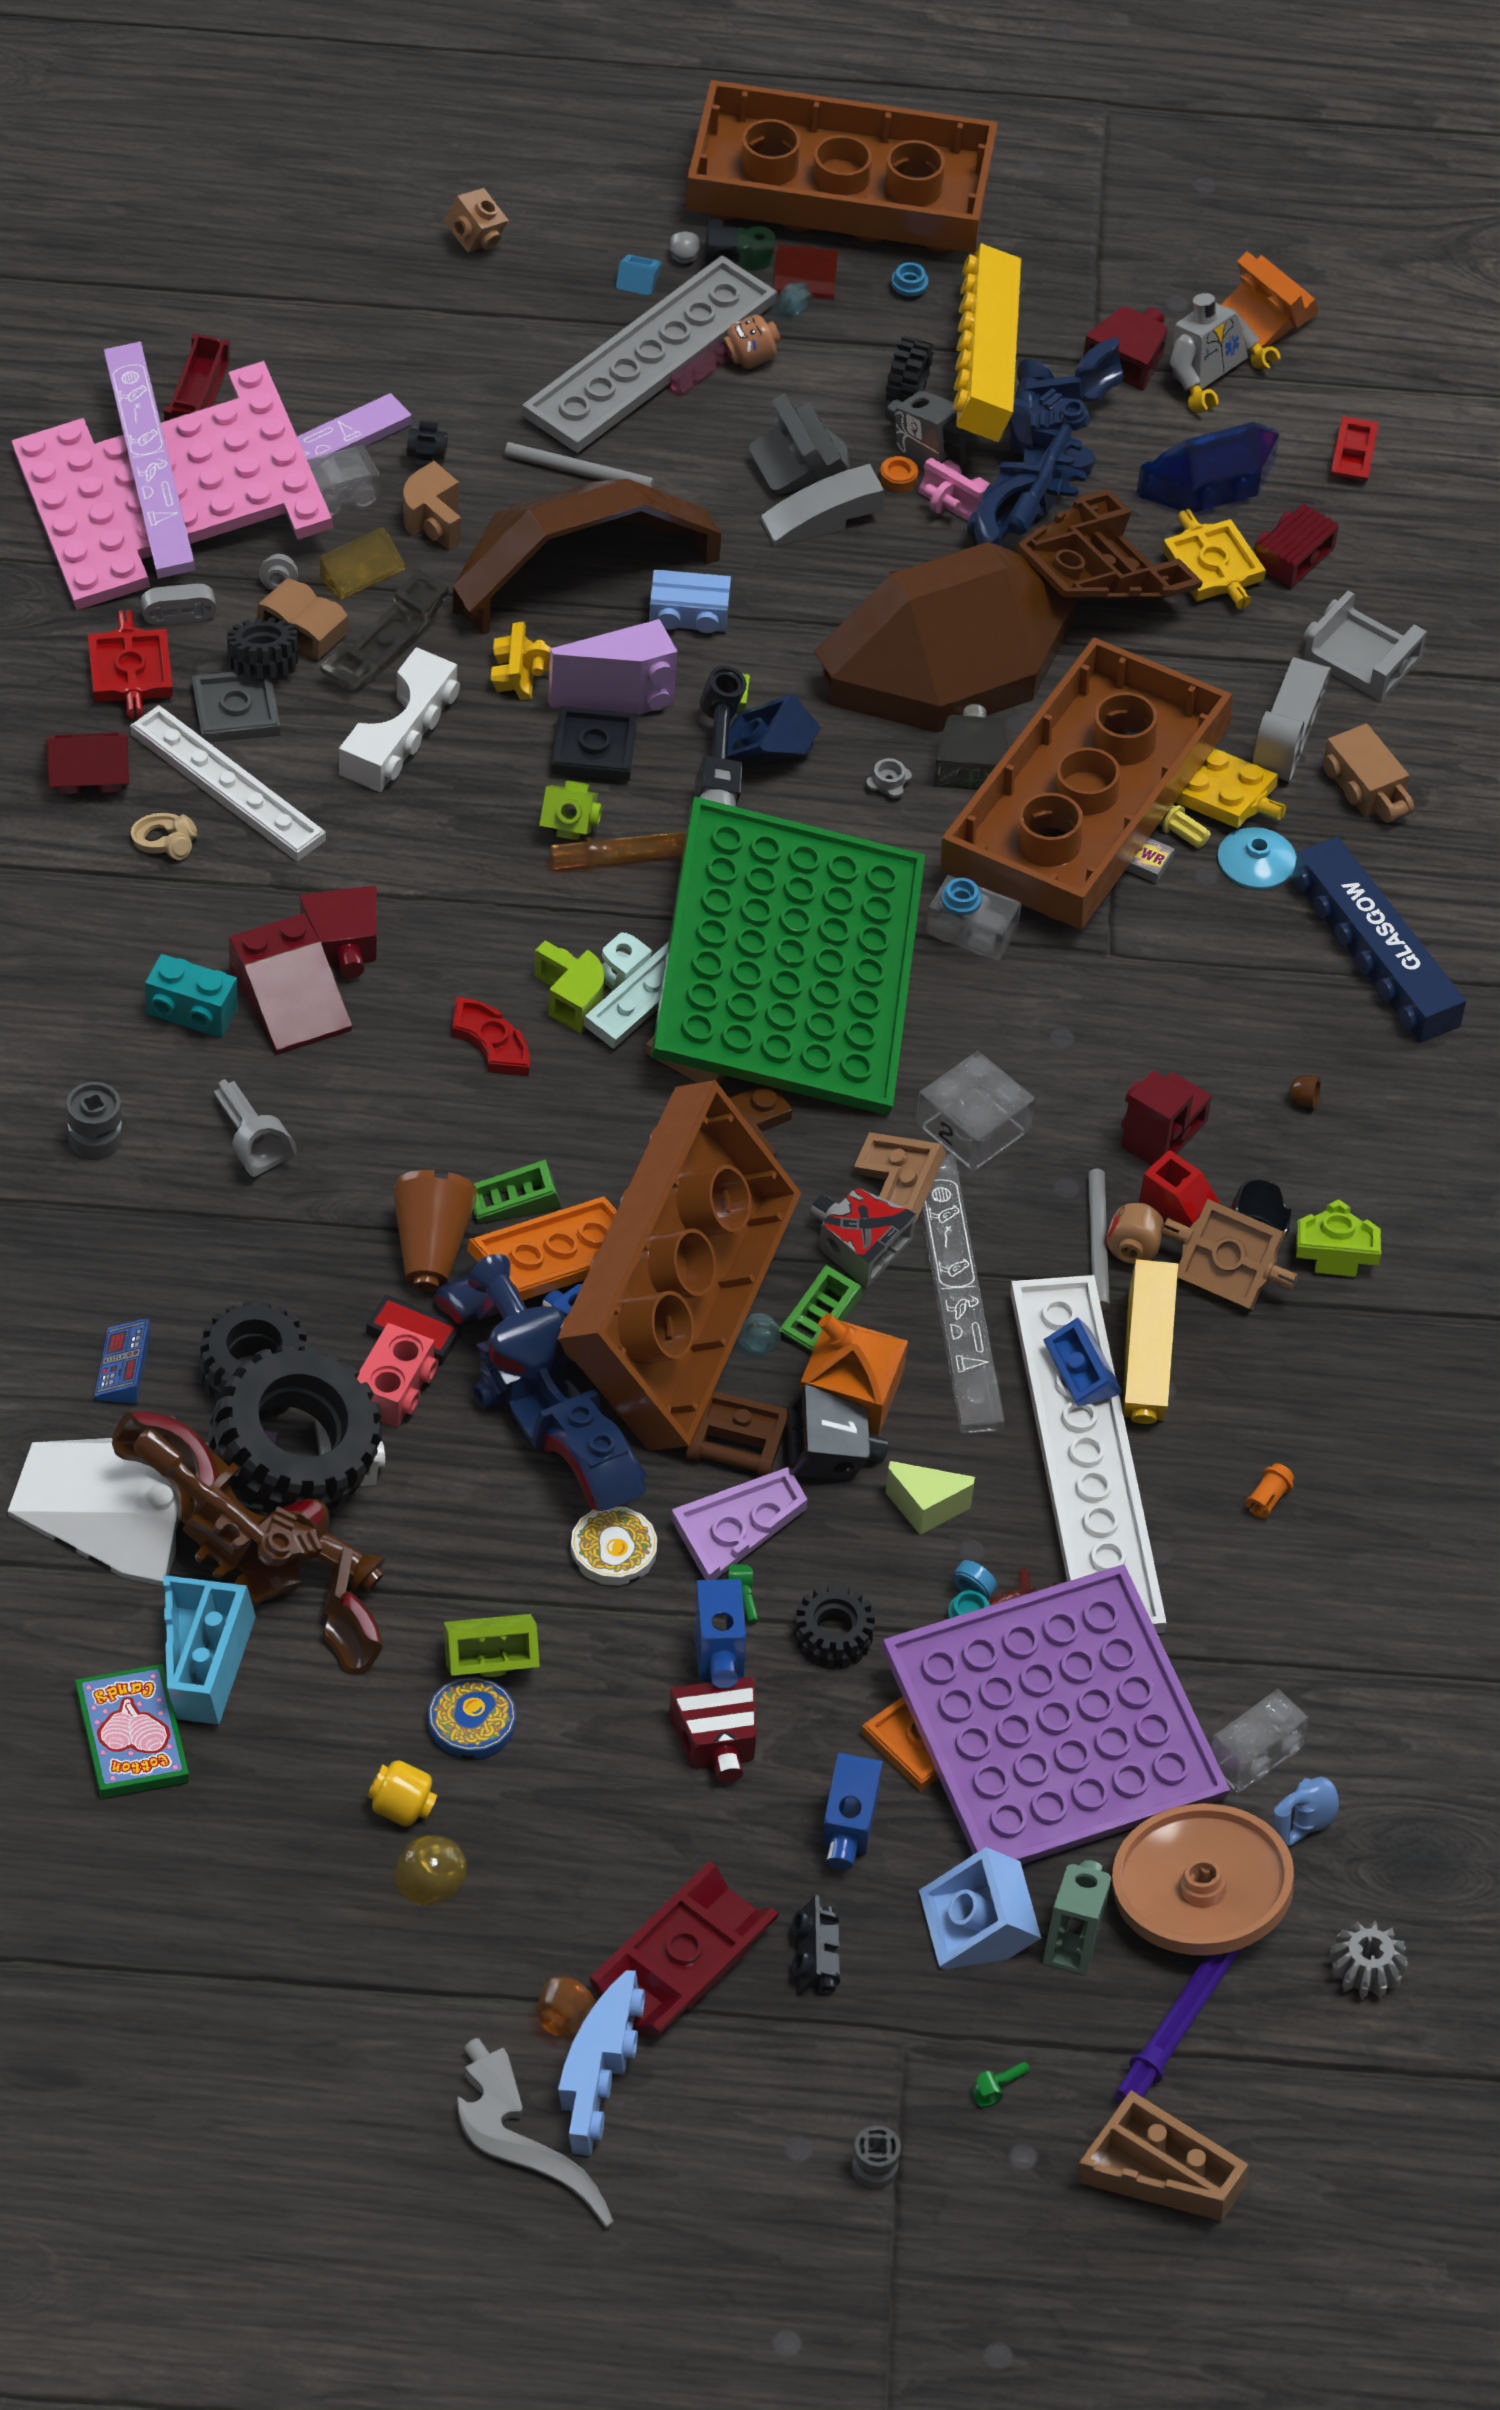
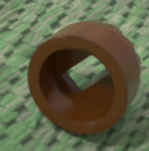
M1304 1075L1295 1078L1290 1084L1291 1100L1298 1106L1316 1109L1321 1090L1320 1077Z

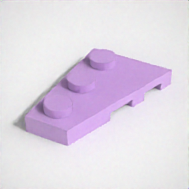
M789 1467L674 1508L671 1512V1520L705 1580H715L729 1569L730 1564L739 1562L807 1509V1497L794 1475L789 1474Z

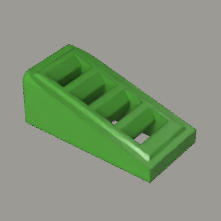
M546 1160L474 1183L477 1189V1200L473 1210L478 1224L547 1212L561 1207ZM541 1186L542 1189L534 1191L533 1187ZM525 1189L526 1194L518 1197L517 1190ZM508 1191L510 1200L502 1202L500 1193ZM491 1194L494 1205L486 1207L483 1196Z
M826 1265L781 1326L779 1333L812 1353L822 1328L805 1316L810 1312L821 1319L824 1315L828 1314L815 1305L820 1301L833 1309L831 1314L837 1320L843 1321L861 1299V1285ZM827 1290L840 1296V1301L837 1302L825 1295ZM800 1323L816 1334L811 1339L795 1329L796 1326Z

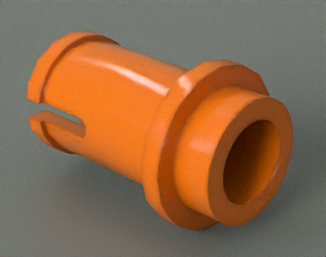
M1276 1463L1272 1467H1266L1262 1472V1481L1245 1501L1247 1508H1250L1255 1503L1249 1511L1259 1518H1268L1282 1495L1290 1493L1294 1487L1293 1473L1282 1464Z

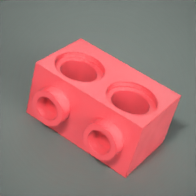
M387 1323L360 1369V1374L357 1378L361 1384L367 1382L374 1392L370 1402H376L379 1405L382 1415L381 1422L398 1428L406 1413L411 1415L415 1411L420 1398L419 1390L424 1382L430 1383L438 1367V1359L434 1358V1340Z

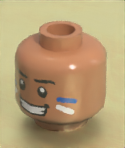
M758 314L731 324L727 331L728 336L723 338L732 363L734 365L740 364L747 370L773 360L777 355L775 344L781 342L775 323L773 321L766 323L764 318Z

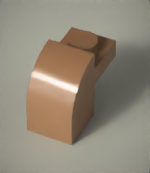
M433 461L413 473L404 485L403 523L405 529L412 537L425 530L430 539L439 542L448 551L460 545L461 517L454 512L459 508V481Z

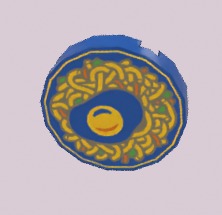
M477 1676L457 1678L444 1684L432 1696L428 1708L429 1733L437 1746L450 1755L462 1758V1754L467 1756L474 1755V1759L486 1758L501 1751L512 1739L516 1724L515 1703L507 1690L492 1680Z

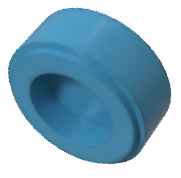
M962 1561L952 1575L955 1585L961 1592L967 1590L977 1591L983 1594L987 1600L997 1588V1581L994 1576L983 1566L973 1561Z

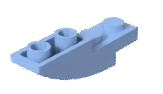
M626 1970L595 2003L582 2023L567 2056L558 2091L562 2110L573 2111L569 2130L572 2154L591 2156L594 2139L601 2140L603 2135L605 2116L604 2112H599L601 2097L609 2098L612 2073L624 2075L627 2058H635L638 2032L632 2030L634 2017H642L645 2004V1990L638 1989L636 1971Z

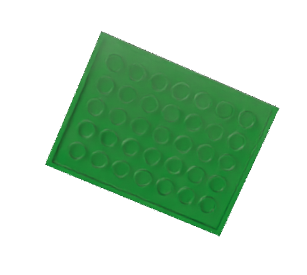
M694 796L688 818L651 1058L889 1116L894 1103L925 854Z

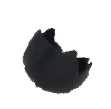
M1262 1179L1247 1180L1240 1186L1230 1209L1286 1233V1236L1290 1230L1292 1209H1288L1285 1206L1279 1186L1274 1182Z

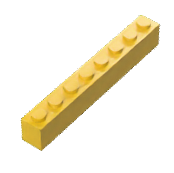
M980 243L975 255L969 254L967 256L961 273L965 278L960 290V294H963L964 297L959 308V313L963 315L958 326V332L962 334L956 349L961 353L955 366V370L959 371L954 385V390L958 391L953 403V410L957 411L956 427L999 442L1013 413L1021 258Z

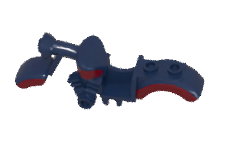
M502 1254L489 1255L481 1259L469 1275L462 1276L440 1286L435 1294L437 1306L456 1323L463 1324L473 1317L481 1321L499 1313L503 1318L493 1329L490 1339L477 1344V1349L481 1352L479 1358L483 1361L479 1369L481 1375L479 1383L473 1385V1392L478 1404L482 1408L488 1406L495 1408L505 1403L506 1395L507 1404L511 1411V1419L514 1425H520L524 1431L523 1436L525 1440H529L535 1449L543 1447L546 1452L555 1451L567 1461L578 1479L586 1502L592 1510H609L642 1496L646 1492L644 1480L647 1474L637 1461L625 1436L611 1419L601 1413L600 1399L597 1392L593 1389L582 1393L569 1375L575 1371V1363L568 1358L562 1344L557 1339L565 1318L563 1312L558 1308L550 1306L527 1309L516 1286L509 1279L511 1275L510 1260Z

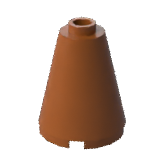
M435 1170L410 1171L400 1175L396 1179V1186L394 1185L393 1196L405 1278L416 1290L421 1292H435L440 1286L448 1282L476 1204V1186L470 1180L458 1174L448 1172V1179L434 1177Z

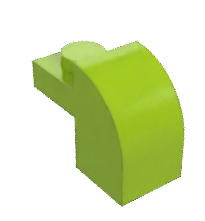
M545 940L535 950L534 976L552 986L549 989L548 1015L582 1034L586 1029L583 1025L585 1015L603 1000V966L597 956L588 949L577 959L567 950L558 948Z

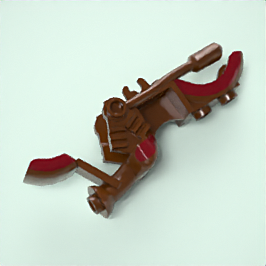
M142 1411L125 1413L112 1436L114 1453L123 1460L136 1461L154 1468L170 1482L177 1495L179 1519L186 1524L183 1531L201 1546L195 1555V1560L201 1563L207 1557L215 1559L219 1567L214 1570L212 1575L217 1579L223 1578L234 1570L242 1571L234 1584L247 1586L253 1608L259 1606L261 1601L272 1599L279 1593L286 1594L289 1590L290 1592L296 1591L301 1583L297 1562L318 1558L327 1563L332 1569L324 1612L329 1616L325 1622L323 1637L336 1653L340 1665L345 1672L354 1675L367 1672L382 1651V1640L378 1624L373 1615L354 1594L362 1588L369 1592L382 1579L385 1572L381 1567L386 1559L373 1554L364 1555L346 1542L328 1533L329 1512L324 1502L318 1499H305L283 1508L277 1507L275 1511L269 1513L266 1517L246 1509L237 1500L230 1487V1483L240 1467L234 1462L228 1466L216 1453L209 1449L206 1442L191 1427L178 1421L173 1415L168 1417ZM347 1583H349L351 1592H346Z

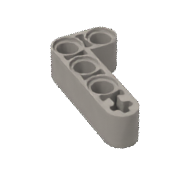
M1296 657L1292 658L1272 711H1266L1263 716L1257 736L1253 764L1277 773L1280 780L1291 781L1324 697L1331 667Z

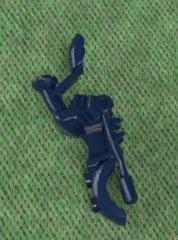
M1117 336L1105 340L1090 349L1077 365L1075 376L1054 378L1053 373L1046 365L1033 359H1023L1018 363L1016 375L1019 384L1014 396L1013 413L1007 424V431L1012 453L1016 456L1024 457V462H1002L999 466L1000 473L995 482L986 488L976 512L970 515L967 532L973 535L975 546L986 542L1001 546V542L1008 532L1017 535L1025 534L1034 519L1042 517V515H1048L1058 495L1070 497L1078 495V488L1071 487L1068 483L1072 480L1085 482L1086 476L1094 468L1096 457L1091 449L1082 446V442L1072 438L1070 434L1073 430L1076 431L1087 427L1091 421L1087 407L1080 400L1087 402L1099 401L1107 391L1123 381V371L1119 355V339Z

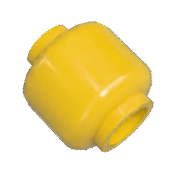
M396 1760L389 1767L381 1765L367 1797L373 1799L372 1809L376 1814L408 1827L416 1821L418 1816L427 1819L437 1795L430 1792L432 1778L428 1773L403 1761Z

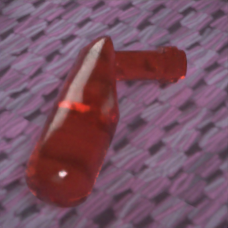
M1027 1568L1019 1570L1022 1588L1007 1591L993 1597L989 1601L990 1605L1033 1593L1035 1588L1030 1586L1029 1570Z

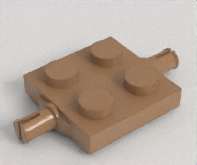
M1207 1199L1199 1219L1191 1228L1168 1218L1165 1225L1179 1230V1233L1165 1227L1162 1229V1235L1184 1243L1182 1259L1178 1265V1278L1253 1310L1261 1289L1269 1281L1283 1286L1290 1291L1295 1284L1280 1278V1276L1282 1275L1297 1281V1273L1290 1272L1276 1265L1277 1253L1285 1237V1232Z

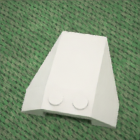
M112 1438L32 1442L8 1509V1516L53 1541L57 1537L76 1548L77 1554L87 1559L92 1556L109 1565L111 1572L122 1578L163 1586V1575H169L176 1555V1530L180 1521L177 1495L170 1482L148 1465L136 1461L123 1460L116 1456L112 1446Z

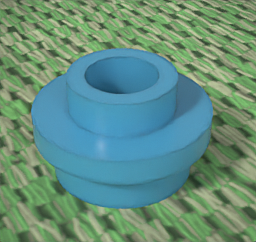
M912 262L903 263L893 273L891 284L893 289L899 294L910 297L917 296L926 291L928 276L921 265Z
M953 879L942 891L941 903L948 912L954 915H971L981 906V892L976 883L970 879Z

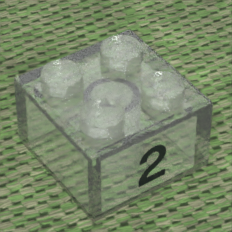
M977 1050L919 1092L916 1124L974 1172L1032 1129L1036 1098Z

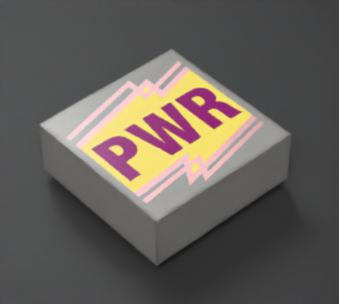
M1148 838L1126 868V871L1157 883L1173 859L1175 848Z

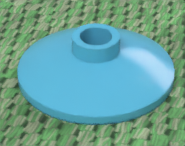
M1250 827L1236 830L1226 836L1219 846L1217 860L1222 873L1233 883L1252 890H1269L1283 885L1292 877L1296 863V853L1289 841L1280 834L1264 828Z

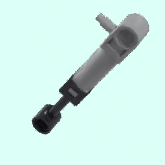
M719 666L710 672L699 701L700 708L704 714L714 719L712 756L706 755L703 758L695 778V797L736 807L741 795L742 763L727 759L729 719L736 714L747 683L744 675L736 668L730 666Z

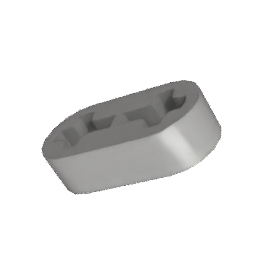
M205 584L152 588L141 597L144 620L152 625L201 622L211 618L217 609L213 589Z

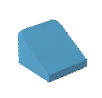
M633 255L625 256L619 263L616 288L623 291L651 295L662 263L658 260Z

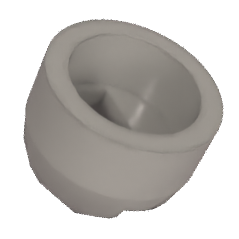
M691 232L674 234L670 238V251L673 259L682 264L692 263L699 254V237Z

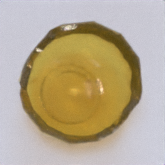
M443 1835L421 1836L408 1843L395 1866V1883L405 1897L421 1905H426L432 1899L440 1897L449 1900L465 1882L468 1862L459 1845L450 1838H445Z

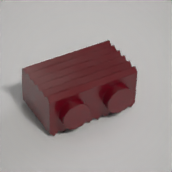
M1303 503L1294 512L1286 511L1271 533L1264 531L1258 537L1254 545V551H1256V556L1268 575L1293 588L1299 580H1302L1308 572H1311L1312 568L1316 567L1317 563L1319 564L1322 559L1324 560L1330 551L1333 552L1339 525L1337 521L1333 522L1331 518H1326L1325 514L1320 515L1318 510L1314 511L1312 507H1308L1306 503Z

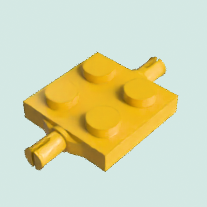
M1186 509V513L1184 510L1181 511L1177 516V520L1185 531L1179 535L1163 539L1162 551L1169 561L1180 559L1203 581L1201 588L1190 591L1196 602L1226 593L1230 595L1238 609H1242V605L1244 608L1247 607L1251 602V598L1243 587L1264 581L1266 570L1233 521L1229 519L1216 524H1199L1190 509Z
M1215 748L1175 801V803L1236 828H1239L1248 817L1261 812L1281 820L1286 811L1285 804L1267 798L1277 787V773Z

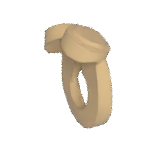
M154 813L135 822L131 828V836L134 845L143 852H166L170 858L182 860L190 854L192 849L191 840L197 837V829L193 821L184 814L177 816L170 813ZM156 828H165L168 833H171L156 841H147L145 839L146 835Z

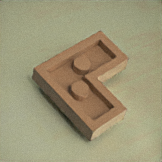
M869 1132L854 1168L860 1176L886 1180L879 1197L916 1213V1222L946 1155V1151L940 1143Z

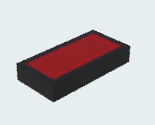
M388 1295L384 1296L366 1324V1334L376 1338L380 1337L387 1323L433 1339L434 1358L438 1359L439 1364H443L461 1336L462 1325Z

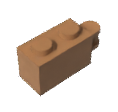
M1367 723L1327 739L1323 758L1324 770L1331 779L1334 778L1344 791L1347 800L1352 805H1355L1364 817L1378 813L1386 823H1389L1414 812L1412 798L1407 793L1410 775Z

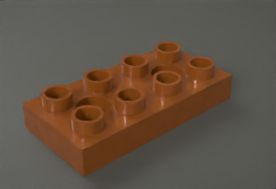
M711 80L687 178L686 210L708 213L712 217L723 221L742 218L781 224L786 229L792 231L816 229L850 234L865 242L890 240L924 245L928 249L939 253H948L955 250L975 253L994 158L998 122ZM762 154H773L777 156H764ZM906 175H915L923 178H913Z
M1093 637L943 835L941 870L958 878L970 879L983 890L991 891L1045 914L1051 919L1082 930L1230 727L1233 694ZM1129 728L1141 732L1134 735H1125ZM1055 829L1067 833L1062 836L1048 837Z
M716 1080L675 1087L658 1125L650 1135L649 1144L631 1183L622 1194L620 1206L600 1249L592 1258L591 1268L569 1314L562 1322L561 1332L557 1338L568 1358L580 1366L606 1398L612 1412L624 1420L648 1451L690 1445L802 1194Z

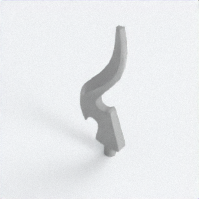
M479 2038L469 2041L465 2045L464 2050L473 2063L465 2067V2077L481 2092L482 2097L476 2102H466L461 2097L457 2098L458 2116L462 2130L467 2138L479 2150L492 2157L535 2170L564 2184L592 2209L606 2229L613 2227V2219L606 2202L596 2184L584 2169L565 2155L510 2131L502 2125V2122L506 2119H520L523 2111L508 2054L504 2048L489 2053Z

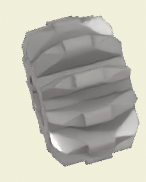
M1376 1920L1370 1924L1368 1929H1365L1356 1921L1352 1925L1351 1931L1342 1929L1337 1935L1336 1944L1331 1947L1329 1959L1331 1960L1330 1963L1333 1964L1331 1971L1333 1979L1343 1980L1342 1987L1344 1992L1356 1988L1359 1990L1362 2000L1367 1996L1368 1991H1372L1381 1999L1385 1995L1387 1988L1395 1990L1399 1986L1401 1977L1406 1972L1408 1961L1406 1960L1407 1957L1404 1956L1406 1949L1404 1941L1393 1940L1395 1935L1393 1927L1382 1932L1378 1930Z

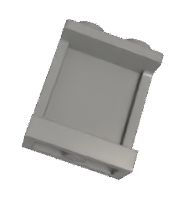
M1348 590L1339 600L1334 599L1329 604L1324 616L1318 623L1313 621L1308 626L1303 637V642L1306 643L1303 660L1331 667L1330 674L1381 702L1422 658L1427 631L1415 624L1404 636L1355 610L1353 608L1355 594Z

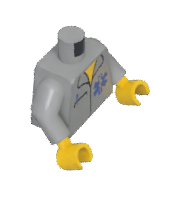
M1208 293L1196 295L1193 298L1194 311L1176 323L1174 327V347L1170 358L1173 379L1180 381L1185 391H1190L1191 395L1188 399V405L1191 411L1196 413L1205 412L1209 408L1218 405L1216 393L1211 389L1203 391L1202 389L1248 358L1247 350L1252 352L1251 363L1258 370L1271 369L1265 360V356L1271 362L1280 360V354L1276 348H1262L1258 343L1260 338L1234 309L1215 303V297Z

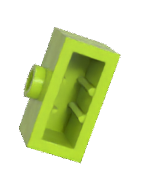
M531 1614L443 1622L446 1666L451 1676L480 1673V1676L496 1677L505 1675L506 1670L540 1667L537 1624Z

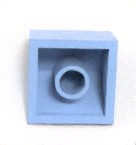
M988 1847L983 1848L919 1890L938 1964L942 1969L1008 1960L1041 1939L1020 1861Z

